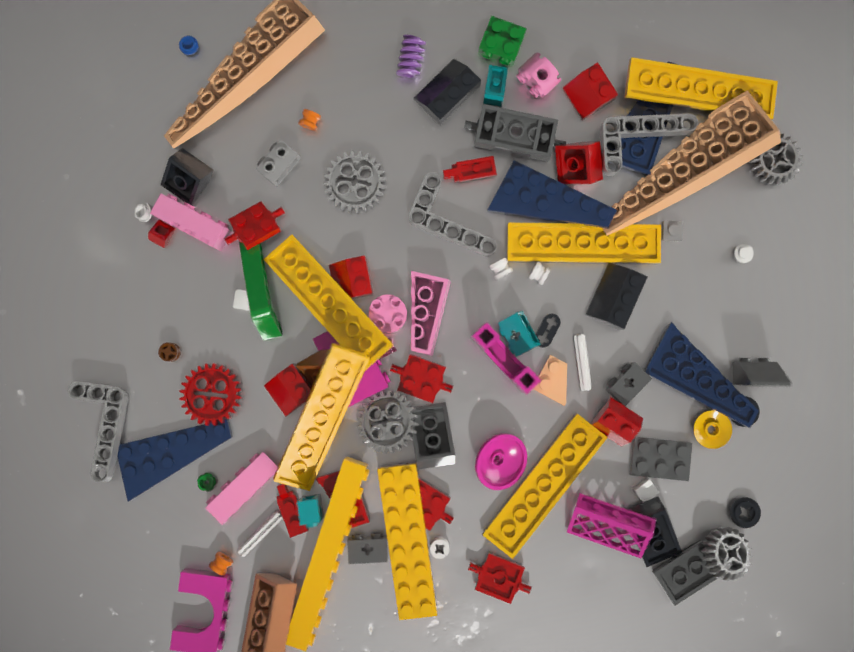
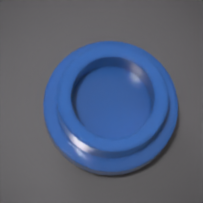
M185 36L179 42V48L185 55H193L198 50V42L192 36Z

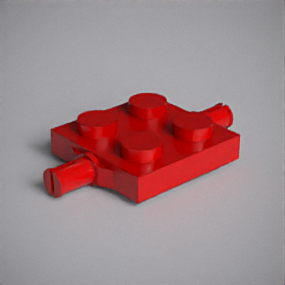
M260 201L228 219L234 233L224 238L227 245L239 240L249 250L281 232L275 219L285 214L282 207L271 212Z
M412 354L409 355L408 361L403 368L394 364L391 366L390 372L400 375L397 391L431 403L434 402L435 396L440 389L452 392L454 385L443 382L446 366Z
M419 478L426 529L431 531L434 524L440 518L451 524L454 517L445 513V507L451 497Z
M488 552L482 566L471 562L469 564L468 570L478 574L475 590L511 604L518 590L530 594L532 586L521 583L525 567Z

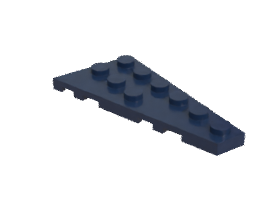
M638 100L627 116L671 114L673 105ZM645 122V128L648 130H652V125L648 122ZM626 123L625 128L628 131H633V126L630 123ZM663 136L621 138L622 167L644 175H650V170L653 168ZM607 143V149L615 151V146L612 143Z
M515 160L511 164L487 210L488 212H500L509 215L514 214L530 218L563 221L565 223H578L607 229L617 212L616 209Z
M671 322L645 372L652 378L750 428L759 410Z
M224 419L225 423L218 421L216 426L212 423L209 426L203 424L120 444L117 457L127 501H131L232 438L229 419Z

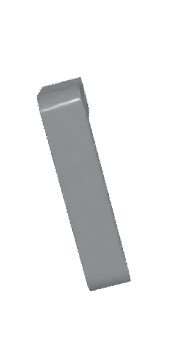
M693 114L621 116L605 119L600 126L602 172L606 176H614L622 168L621 138L688 135L698 125L696 116ZM665 121L671 124V129L665 128ZM683 121H688L690 128H686L683 125ZM630 123L633 126V131H628L625 128V124ZM644 123H650L652 130L646 129ZM606 124H611L614 127V131L609 132L605 127ZM607 143H612L615 146V151L608 150ZM608 162H613L616 165V170H610L607 165Z
M430 172L426 174L409 212L411 225L483 256L493 255L497 248V243L493 238L430 212L440 189L441 179L437 173ZM430 178H434L438 183L436 186L431 187L427 184V181ZM422 196H428L430 202L422 204L419 199ZM420 213L423 219L420 222H415L412 219L413 214ZM437 220L440 223V227L432 229L429 225L430 222ZM455 228L458 234L455 237H451L447 234V230ZM472 235L476 241L473 244H468L465 241V237ZM486 242L491 243L493 250L486 252L483 249V244Z
M74 381L68 387V394L72 398L104 404L91 467V477L97 482H108L113 478L129 395L126 390L119 387ZM82 386V393L80 395H77V388ZM98 389H101L102 395L99 398H96V391ZM117 392H120L121 398L118 401H115L114 395ZM116 410L117 417L115 420H111L110 415ZM109 430H113V437L108 440L106 434ZM105 449H108L110 455L108 458L104 459L103 451ZM102 468H104L106 474L101 479L99 476V471Z

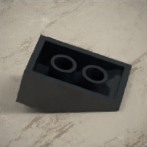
M658 496L627 509L656 519L653 536L649 540L642 556L646 567L682 553L667 510Z

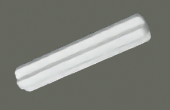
M584 334L574 336L580 389L581 391H588L592 389L586 338Z
M278 510L275 511L237 549V552L242 557H245L283 519L282 514Z

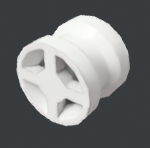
M506 258L489 266L494 271L496 280L513 272L512 268L508 267Z
M537 261L529 275V279H535L539 284L543 285L551 268L543 267Z
M436 537L431 541L430 552L432 556L442 559L448 555L449 543L445 538Z

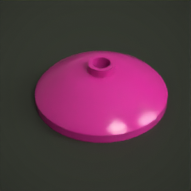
M507 433L497 434L489 438L480 448L475 461V471L479 481L492 490H504L514 485L524 473L527 464V451L524 443L516 436Z

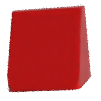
M158 219L149 230L148 239L165 248L175 231V227Z

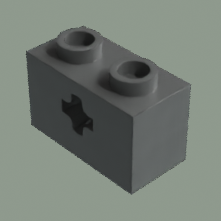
M636 362L626 363L620 370L622 373L617 378L614 376L607 383L608 387L605 389L624 406L652 380ZM625 379H630V387L624 386L626 384L624 381Z
M358 533L352 534V537L348 538V564L388 561L387 535L371 533V536H363V534ZM366 544H369V547H373L369 552L364 548Z

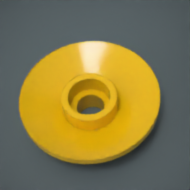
M709 410L697 417L694 422L693 433L699 444L709 449H717L726 445L730 440L732 424L727 416L715 410ZM712 425L714 430L710 433L708 427Z

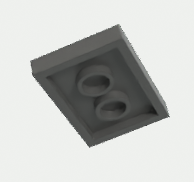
M635 437L633 439L630 475L689 481L692 443Z
M701 540L652 571L674 606L718 579L715 577V574L709 573L710 568L704 567L707 562L702 560L705 555L701 550L705 549V546Z

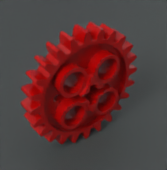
M206 363L205 369L197 366L198 372L191 370L193 376H185L188 382L181 383L185 390H179L180 393L184 394V397L179 398V400L185 401L181 408H188L185 414H192L191 420L198 418V424H202L205 420V426H209L211 421L214 426L217 425L218 420L220 423H225L224 417L232 419L230 413H237L234 407L241 406L237 400L243 399V397L238 395L243 389L237 388L241 382L234 381L237 375L233 374L230 376L231 369H227L224 372L225 366L221 365L218 368L215 363H213L212 368ZM202 379H205L207 382L204 389L199 387ZM221 381H224L226 384L223 391L218 389V384ZM195 391L227 394L228 397L221 398L213 396L209 397L204 395H195ZM200 398L204 400L202 408L197 407V401ZM219 400L223 402L221 410H217L215 406Z

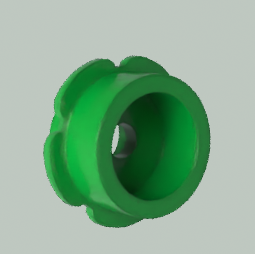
M211 473L200 475L197 480L199 489L207 492L212 491L216 485V478Z

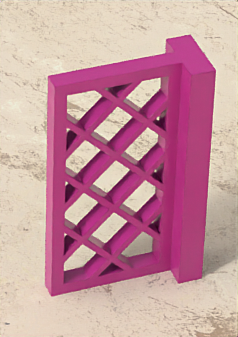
M580 493L567 533L642 558L648 542L653 536L656 519ZM592 521L595 526L588 527L586 523ZM580 524L583 529L579 530L573 526ZM611 528L614 533L607 534L604 529ZM599 531L602 536H596L593 532ZM630 535L633 539L626 541L623 536ZM618 537L621 542L616 543L611 539ZM637 544L640 551L631 548V545Z

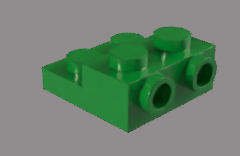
M491 15L478 53L486 59L493 58L499 60V63L502 65H514L527 28Z

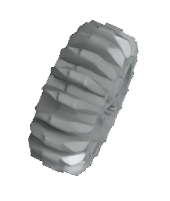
M781 133V143L776 145L779 146V149L776 151L772 149L767 150L749 161V163L754 164L751 170L757 171L755 177L762 176L761 182L767 180L769 185L773 184V182L775 185H779L781 182L787 183L788 179H793L795 177L794 174L799 173L800 170L797 167L802 166L803 163L798 160L803 155L798 154L801 148H795L797 141L790 142L791 136L784 139V134ZM774 156H776L778 162L776 163L774 161L775 158H773ZM776 167L785 169L784 173H774L772 171Z
M718 527L716 530L710 531V535L705 536L707 541L702 543L705 549H702L701 552L705 555L702 560L707 562L704 567L710 568L709 573L715 574V577L718 579L729 581L744 576V573L749 571L747 566L751 565L749 558L753 557L749 554V550L752 548L747 547L749 540L744 539V534L730 527ZM725 538L728 540V543H723L722 540ZM730 564L731 567L727 569L725 568V565Z

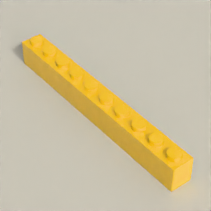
M345 457L291 619L286 645L305 652L309 645L313 646L316 635L313 633L315 627H319L322 616H319L321 609L324 610L328 598H325L327 591H331L334 580L331 579L333 572L337 573L340 564L337 559L339 554L342 555L346 543H343L345 536H349L352 528L349 522L351 517L354 518L358 507L355 504L357 499L360 500L364 491V488H361L363 480L367 481L369 476L368 463L350 457Z

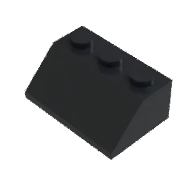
M453 59L413 99L441 125L480 87L481 79L468 66Z
M608 263L585 315L618 330H624L648 276L627 267Z

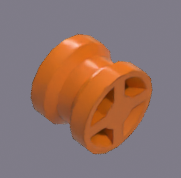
M303 109V117L299 120L298 124L306 129L316 131V124L321 119V116L311 110Z
M217 552L215 560L210 562L209 568L215 573L225 576L227 568L233 564V560L228 555Z

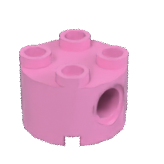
M540 53L532 55L519 67V73L516 75L522 84L525 83L530 88L528 91L534 98L538 96L544 98L561 82V78H557L559 75L557 69L545 56L541 59L539 57Z
M385 294L372 301L368 316L382 333L391 334L399 331L407 321V310L400 298Z

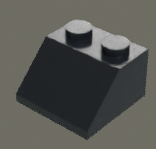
M182 148L169 157L160 185L182 201L193 205L208 185L213 169Z

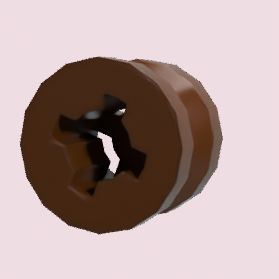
M166 342L159 347L158 354L162 360L174 362L180 358L181 349L175 343Z

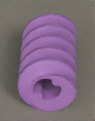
M403 35L405 40L401 43L403 47L400 49V53L402 55L399 56L400 62L397 64L399 70L396 71V74L403 78H414V75H420L416 68H421L422 65L417 63V61L423 60V57L418 54L424 53L425 50L420 48V46L426 45V42L413 35Z

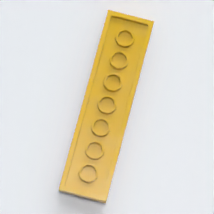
M631 57L628 64L624 97L714 111L748 90L772 120L774 117L778 81Z
M507 223V261L661 263V225L632 224L610 235H606L600 227L586 226L578 223Z
M292 234L263 259L342 347L369 355L370 360L365 371L394 346Z
M332 343L280 460L278 469L273 476L275 482L307 491L311 490L370 360L369 355Z
M576 413L482 535L513 559L608 437Z
M409 463L378 467L377 471L399 620L437 616L438 612L417 464Z

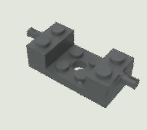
M483 104L477 123L465 121L464 128L475 130L474 147L493 150V147L529 154L531 159L548 162L551 158L553 147L566 144V141L555 139L558 119ZM519 127L522 134L514 136L511 133V129Z

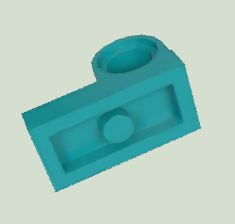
M489 65L483 104L502 107L508 72L507 67Z

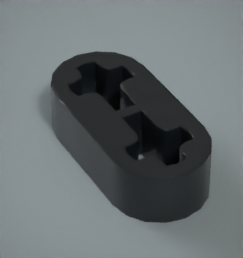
M548 314L543 318L536 336L537 338L538 336H543L546 331L548 332L546 335L548 341L547 343L543 342L538 347L544 348L551 344L561 323L559 316L556 314ZM552 317H554V322L556 323V326L552 325L548 330L547 327L549 323L547 322V319H551Z

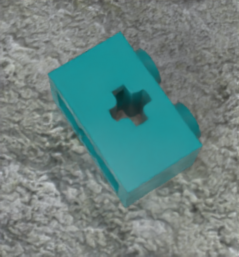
M523 311L517 312L498 323L501 335L504 338L506 337L509 343L508 348L516 357L541 345ZM517 332H520V335L517 338L515 334H517Z
M321 494L303 496L297 501L300 526L306 525V528L318 526V523L324 517Z

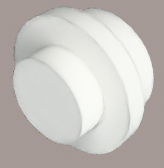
M148 203L138 204L134 211L135 217L141 222L149 221L152 216L150 214L152 207Z
M740 244L734 250V257L740 263L749 262L753 258V249L748 244Z

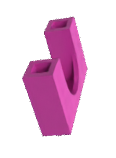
M485 323L471 336L474 342L522 393L528 394L541 382L528 366L521 363L500 340V336L488 323Z
M328 331L313 338L318 351L329 350L332 343L341 346ZM380 359L365 371L348 407L389 387L388 383L391 381L386 371L382 373L379 367L382 365Z
M189 568L181 571L178 592L199 594L206 597L213 606L214 617L212 623L204 628L177 625L172 630L170 650L180 652H220V650H223L225 638H222V633L227 627L225 612H228L230 600L227 598L228 592H231L233 580H230L231 574L221 576L215 572Z

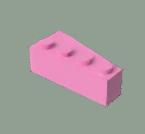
M169 193L167 196L160 194L150 214L222 252L226 244L224 238L232 233V231L227 229L229 225L220 220L218 222L211 220L212 216L203 211L201 213L194 211L195 207L186 202L184 205L177 202L178 198Z
M411 271V351L433 356L451 282L449 279Z
M264 452L260 455L256 453L249 460L251 464L247 468L243 466L235 474L237 476L236 479L232 482L228 480L220 488L222 492L218 496L214 494L206 501L208 505L205 508L221 525H224L228 521L227 519L235 514L276 473L278 466Z

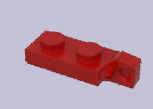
M494 156L456 162V164L451 165L452 169L443 170L444 180L454 178V182H464L497 175Z
M278 485L279 496L276 497L290 538L309 531L306 525L300 526L296 494H294L293 490L289 492L287 485Z

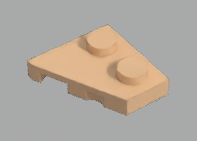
M549 355L538 375L541 382L533 389L565 406L567 364Z

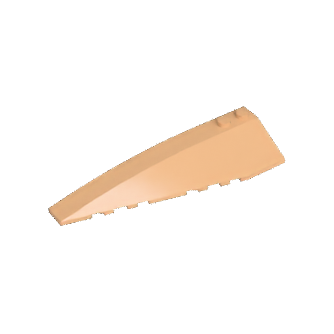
M273 0L255 18L257 24L253 28H247L244 32L246 36L240 43L236 42L233 46V53L226 55L208 78L209 83L205 89L201 87L197 93L199 95L193 104L189 103L187 105L184 116H179L164 135L173 148L200 133L240 105L325 31L317 18L299 0Z
M748 90L709 114L708 119L703 124L700 123L689 137L686 136L676 149H672L650 170V175L648 174L645 178L642 177L631 191L628 190L623 195V199L612 205L611 207L616 209L617 212L608 229H602L606 235H610L710 185L781 143L780 130Z

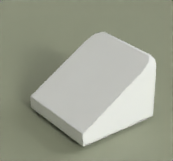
M235 290L233 308L249 311L247 291Z
M645 478L632 489L642 503L652 499L659 493L649 478Z

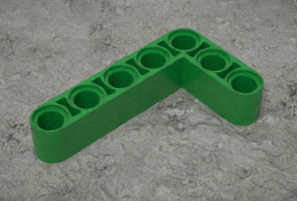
M239 242L252 321L264 341L283 336L281 324L271 304L261 243L247 250L243 243Z

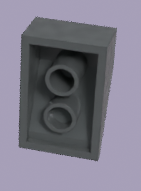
M739 358V362H733V385L791 386L790 379L778 362H770V358H758V362H751V358Z
M446 402L415 407L416 410L412 414L418 415V418L413 419L414 422L418 423V426H413L417 433H412L417 470L455 464V450Z

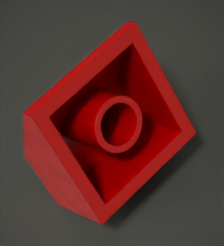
M598 62L581 72L562 88L582 120L608 105L618 96V93Z
M600 141L577 142L555 146L559 182L563 184H592L603 180Z
M365 255L329 265L331 277L351 299L374 295Z
M295 363L289 365L264 385L285 416H288L305 404L312 390V387L297 369Z
M610 397L590 424L616 444L624 446L631 443L642 429L643 417Z

